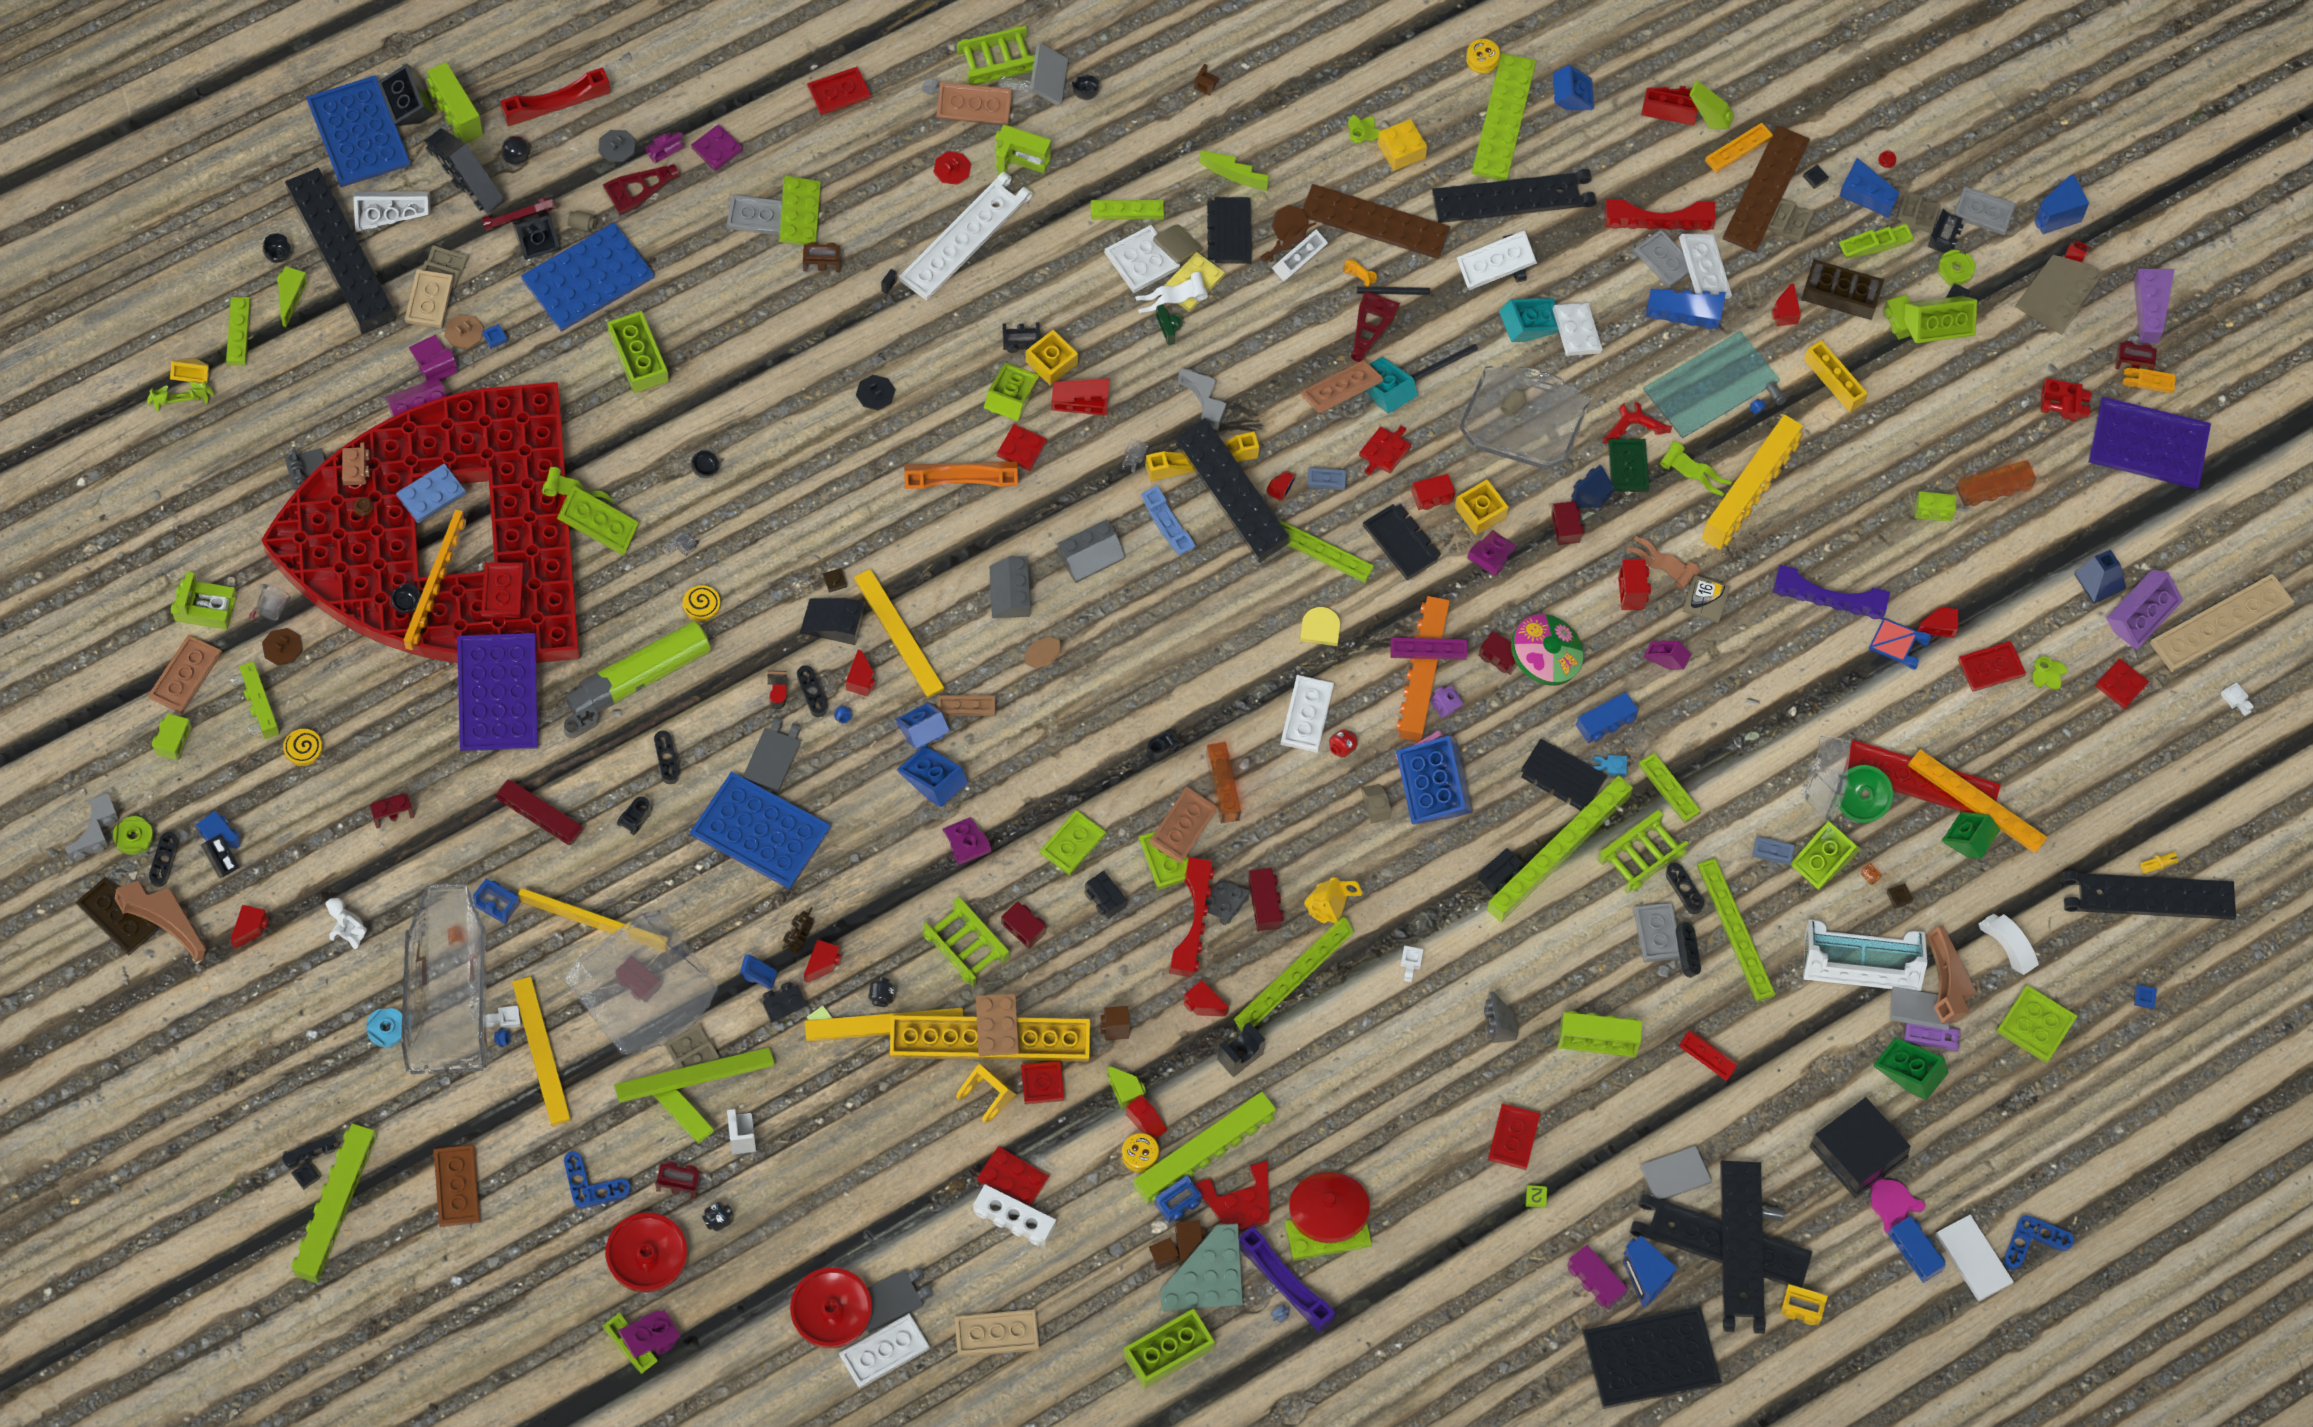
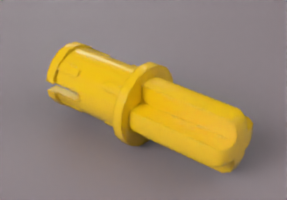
M2173 851L2162 856L2156 855L2153 859L2141 862L2140 870L2143 873L2157 869L2163 870L2166 866L2178 863V858H2173L2177 854Z

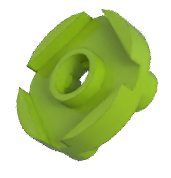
M1951 250L1942 256L1938 264V272L1948 285L1953 286L1954 283L1962 285L1973 278L1975 262L1969 254L1960 253L1959 250ZM1954 265H1956L1957 267L1960 266L1961 268L1959 270H1955L1953 267Z
M130 816L124 818L123 822L115 826L113 840L121 853L137 855L149 850L153 841V830L150 824L142 817ZM136 832L138 836L135 839H131L128 835Z

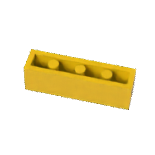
M1822 340L1807 349L1804 361L1849 413L1865 403L1868 394L1866 390Z

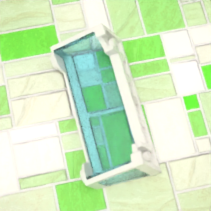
M1808 920L1805 933L1804 980L1887 989L1898 987L1921 992L1927 967L1925 932H1908L1902 940L1826 931V925L1822 921Z

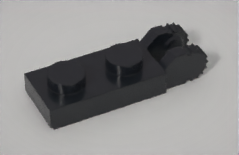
M331 1136L282 1155V1161L286 1167L292 1168V1166H298L301 1160L310 1161L315 1159L316 1155L333 1153L339 1146L335 1136Z

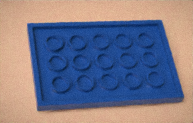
M376 75L306 97L340 188L410 166V161L397 128L392 121Z
M615 222L521 275L522 281L561 332L655 278L654 273Z
M731 771L690 831V836L790 890L830 831L831 825Z

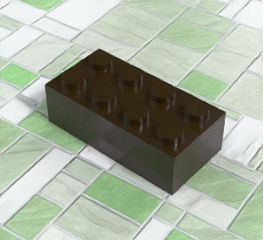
M1813 259L1801 300L1872 320L1884 279Z

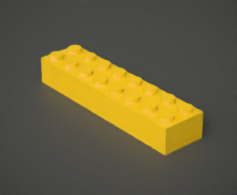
M1785 414L1782 416L1706 522L1702 540L1720 551L1724 545L1728 546L1730 544L1734 531L1737 533L1740 530L1743 519H1747L1752 512L1751 508L1753 505L1757 506L1760 502L1762 492H1767L1772 484V478L1776 479L1780 474L1782 464L1786 465L1791 457V452H1795L1798 449L1799 441L1803 436V433H1801L1802 424Z

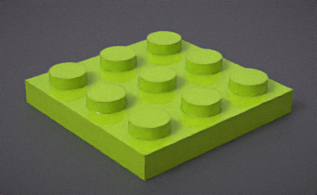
M2026 985L1996 1033L2047 1064L2073 1025L2077 1015Z

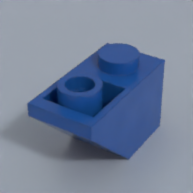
M216 811L196 824L199 834L205 841L221 834L229 848L238 849L241 847L238 840L240 836L235 829L231 830L227 826L229 823L223 815L219 816Z

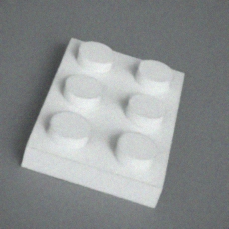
M1589 303L1554 305L1553 312L1566 356L1600 354L1602 347Z

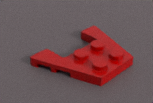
M1267 1161L1250 1166L1255 1185L1218 1197L1210 1178L1193 1183V1185L1202 1195L1205 1204L1212 1209L1222 1224L1237 1223L1238 1232L1248 1230L1252 1226H1261L1269 1223Z

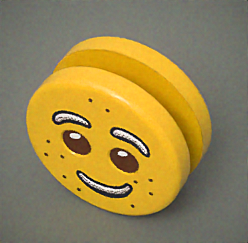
M1489 39L1473 41L1469 45L1466 55L1468 67L1480 74L1494 71L1499 64L1500 49L1496 43Z
M1136 1133L1125 1140L1122 1146V1161L1129 1170L1136 1173H1144L1156 1165L1159 1157V1146L1152 1136L1145 1133Z

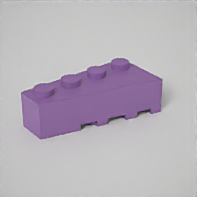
M2138 269L2135 275L2134 289L2140 343H2159L2164 330L2175 269Z

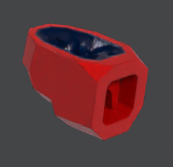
M1291 471L1282 472L1280 475L1275 476L1274 479H1271L1266 492L1279 501L1283 500L1291 489L1296 475Z

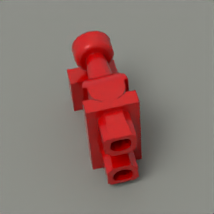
M2046 378L2041 391V412L2049 413L2050 410L2059 412L2063 419H2071L2074 422L2077 421L2078 417L2088 418L2091 407L2081 405V402L2089 403L2092 391L2082 389L2083 384L2077 383L2076 385L2070 382ZM2051 400L2059 401L2060 403H2051Z

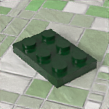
M1609 439L1610 481L1614 486L1613 492H1648L1649 477L1646 439Z

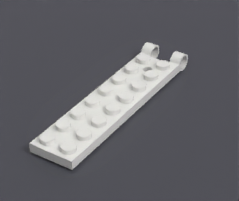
M1003 171L899 276V281L928 301L1022 204H1026L1031 199L1033 192L1023 187L1016 196L1005 189L1010 184L1012 177ZM998 203L1000 206L994 207L993 205Z

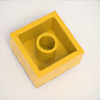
M1411 119L1379 131L1377 144L1393 171L1426 158L1427 145Z
M1052 330L1026 350L1025 362L1051 386L1078 365V353L1060 335Z
M1488 480L1457 496L1454 507L1475 535L1507 518L1509 509L1508 505Z

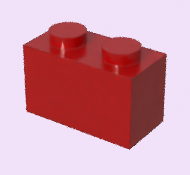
M1449 474L1413 482L1411 492L1418 510H1429L1434 506L1448 505L1454 501L1455 490Z

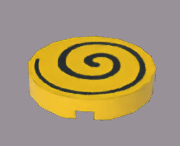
M706 585L692 587L683 597V610L690 619L697 622H706L718 614L720 610V597L713 588Z
M298 729L291 732L283 744V751L287 760L297 766L313 764L321 756L323 749L319 735L309 729Z

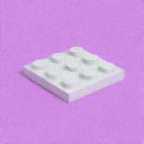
M1152 225L1109 246L1104 252L1133 293L1180 269V264L1175 263L1153 242L1157 232Z

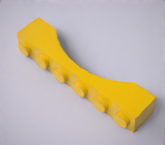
M1255 432L1236 435L1223 442L1237 463L1256 459L1259 456V444ZM1163 451L1146 455L1145 466L1150 482L1195 472L1182 453Z

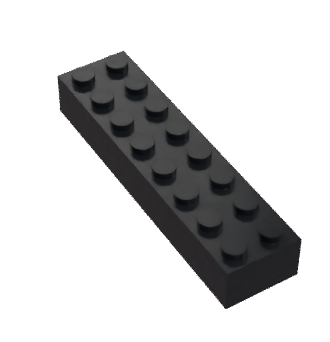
M1206 418L1175 437L1177 447L1259 563L1290 543V537Z

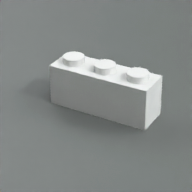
M1316 229L1276 263L1272 269L1284 282L1327 245L1328 242Z

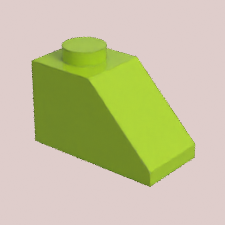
M1111 1066L1107 1067L1106 1075L1121 1109L1126 1108L1141 1094L1144 1097L1146 1093L1145 1087L1142 1082L1139 1083L1136 1076Z

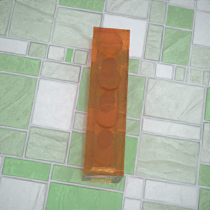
M2025 460L1959 479L1956 489L1964 507L1976 506L1987 500L1994 501L2004 495L2011 496L2018 491H2028L2034 486L2037 478L2029 461Z
M1226 742L1209 744L1206 749V757L1220 822L1222 824L1240 821L1241 809Z

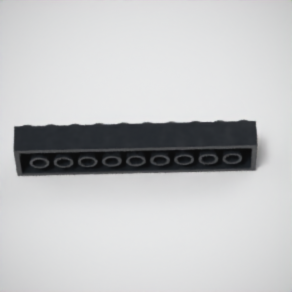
M319 167L285 181L288 195L361 334L395 321L394 309Z

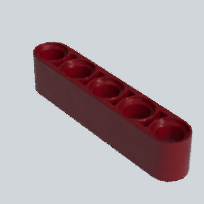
M507 779L495 793V797L501 803L567 845L571 846L583 831V828L576 821L511 780Z

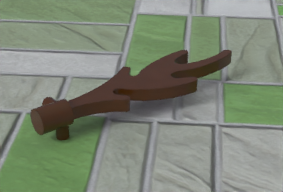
M1316 222L1304 226L1296 235L1294 232L1297 227L1291 228L1285 235L1282 246L1280 245L1281 241L1277 240L1276 245L1270 252L1267 251L1260 256L1261 260L1266 262L1269 259L1272 262V255L1284 250H1293L1295 247L1291 246V244L1300 243L1308 237H1303V233L1311 226L1316 225Z

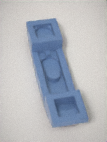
M1155 486L1141 493V497L1153 521L1173 550L1180 556L1194 549L1196 545L1187 531H1183L1174 517L1159 487Z

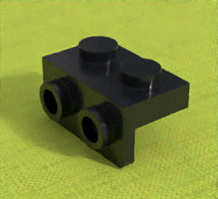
M784 983L780 986L781 989L775 992L770 990L762 995L763 998L759 999L771 1023L807 1006L798 984Z

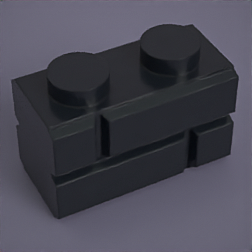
M1506 848L1479 872L1478 880L1495 894L1522 870L1523 862Z
M1102 871L1085 883L1084 893L1090 901L1093 900L1097 904L1096 909L1100 915H1105L1107 919H1110L1127 907V899L1105 871Z

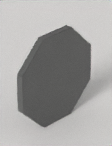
M610 130L599 138L598 153L608 162H625L634 155L636 141L626 130Z

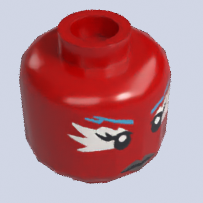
M1346 729L1337 732L1329 740L1331 753L1340 758L1347 757L1357 748L1358 740L1356 735Z

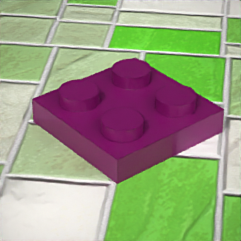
M719 124L691 144V148L714 171L743 151L742 146Z

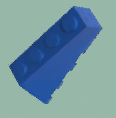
M1651 289L1646 317L1654 320H1667L1672 323H1684L1689 326L1718 329L1726 292H1719V295H1710V291H1703L1702 294H1693L1690 290L1676 293L1675 290Z

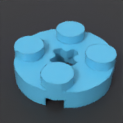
M394 1008L378 1009L367 1019L366 1030L368 1037L375 1045L389 1049L403 1039L404 1023L406 1026V1022L402 1013ZM391 1024L390 1030L383 1031L382 1025Z

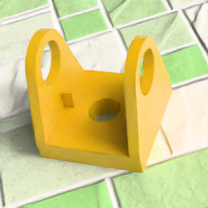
M978 1064L956 1094V1098L959 1101L964 1099L983 1079L989 1082L1000 1094L982 1118V1121L987 1124L1017 1094L988 1068Z

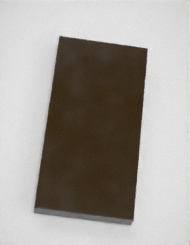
M104 877L75 903L129 956L158 931V927L139 916L130 913L123 914L114 899L117 887Z

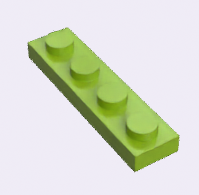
M1091 200V220L1164 219V200Z
M231 297L227 365H246L250 297Z
M1655 753L1639 762L1638 766L1684 824L1700 814L1701 810Z

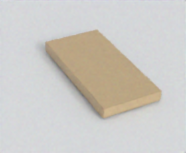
M1035 1309L954 1316L958 1357L1039 1350Z

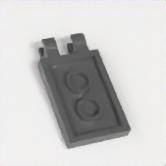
M774 717L771 729L764 728L743 778L757 786L779 793L801 744V741L797 739L801 730L799 729L800 725L793 723L788 736L781 734L779 731L783 725L781 723L782 719Z
M921 1268L913 1270L908 1275L903 1270L868 1287L872 1300V1315L866 1328L868 1333L922 1308L923 1304L921 1301L933 1296L930 1285L921 1288L918 1292H916L913 1283L924 1279V1273Z

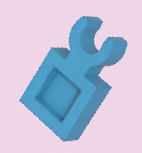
M1608 755L1607 760L1600 756L1594 757V763L1601 764V766H1594L1598 771L1607 770V776L1619 775L1620 777H1626L1627 756Z

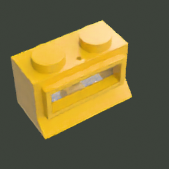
M1789 1284L1785 1291L1779 1314H1783L1788 1319L1803 1320L1808 1325H1819L1828 1296Z

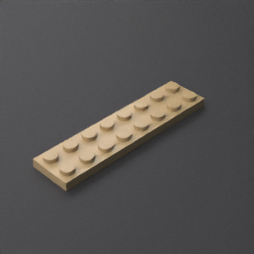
M2272 573L2152 639L2150 644L2169 670L2174 672L2292 607L2295 602Z

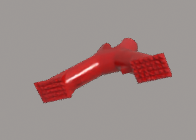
M1634 402L1635 413H1629L1626 410L1625 404H1621L1619 407L1621 419L1604 436L1603 444L1608 443L1609 439H1620L1621 435L1626 434V429L1631 424H1641L1647 428V431L1653 430L1655 435L1671 433L1673 426H1668L1643 414L1641 405L1638 402Z

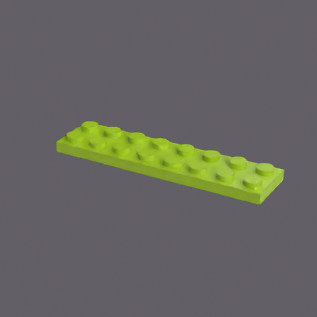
M1501 53L1472 169L1473 175L1500 181L1508 179L1536 60Z

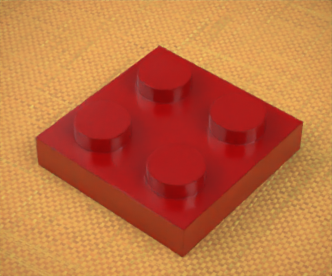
M1013 424L997 452V457L1008 462H1017V466L1031 471L1047 443V438Z
M2119 658L2096 683L2095 687L2123 709H2126L2146 688L2149 681Z
M1060 1061L1021 1064L1024 1105L1064 1101Z

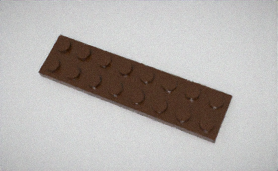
M1779 125L1776 126L1773 137L1770 139L1723 235V240L1754 253L1757 252L1770 221L1810 142V138Z
M1314 184L1311 185L1303 206V211L1309 220L1436 259L1440 258L1450 231V226Z

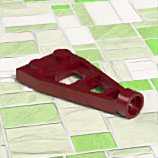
M672 164L617 177L604 183L603 189L618 214L622 215L637 208L667 183L679 178L680 175L676 166ZM657 176L659 182L648 187L644 179ZM640 183L643 190L637 196L631 197L625 188L626 185Z
M546 197L538 200V204L494 219L487 215L482 217L486 231L494 229V227L511 223L513 220L544 211L555 210L558 207L556 201Z
M1365 291L1358 310L1354 348L1350 355L1352 360L1356 362L1365 360L1369 350L1393 322L1400 303ZM1370 313L1382 317L1383 320L1378 326H1373L1366 323V315ZM1363 329L1374 333L1370 340L1361 338Z

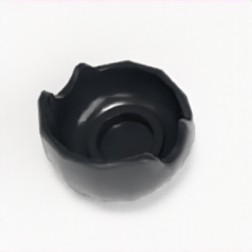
M1091 75L1078 76L1075 82L1072 81V88L1074 94L1079 99L1091 100L1098 94L1100 83Z
M520 136L506 138L502 144V157L510 164L525 162L529 153L527 140Z
M273 233L265 237L263 254L267 260L273 263H280L289 258L291 246L286 236Z
M701 450L694 454L691 460V469L696 476L707 479L714 476L718 471L719 460L714 453L708 450Z
M403 583L394 589L392 593V606L399 613H412L416 610L421 594L415 585Z

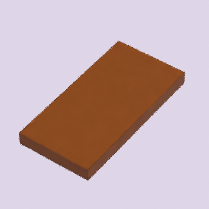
M474 1145L434 1149L439 1226L446 1227L480 1223Z

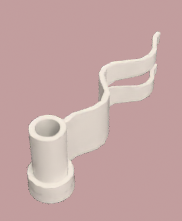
M1194 272L1191 274L1190 280L1178 286H1161L1150 295L1135 297L1136 301H1149L1162 295L1152 306L1139 309L1138 312L1140 314L1153 312L1158 305L1182 303L1191 297L1196 301H1202L1208 298L1207 289L1204 288L1201 272Z

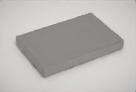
M1041 43L1036 45L1030 91L1057 106L1062 104L1068 58Z
M1964 186L1954 215L1963 218V222L2005 236L2016 203Z
M732 195L726 227L731 230L779 235L782 201Z
M1662 229L1634 248L1633 252L1669 289L1690 275L1683 251Z
M1672 902L1634 906L1633 911L1643 963L1680 959L1676 937L1677 924Z
M1898 987L1892 988L1890 1020L1948 1030L1950 1023H1941L1933 1007L1937 1004V994Z
M1696 1146L1640 1166L1652 1196L1660 1200L1711 1184L1710 1176Z

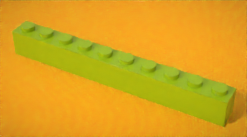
M1618 775L1489 901L1487 911L1502 923L1630 798L1633 787Z

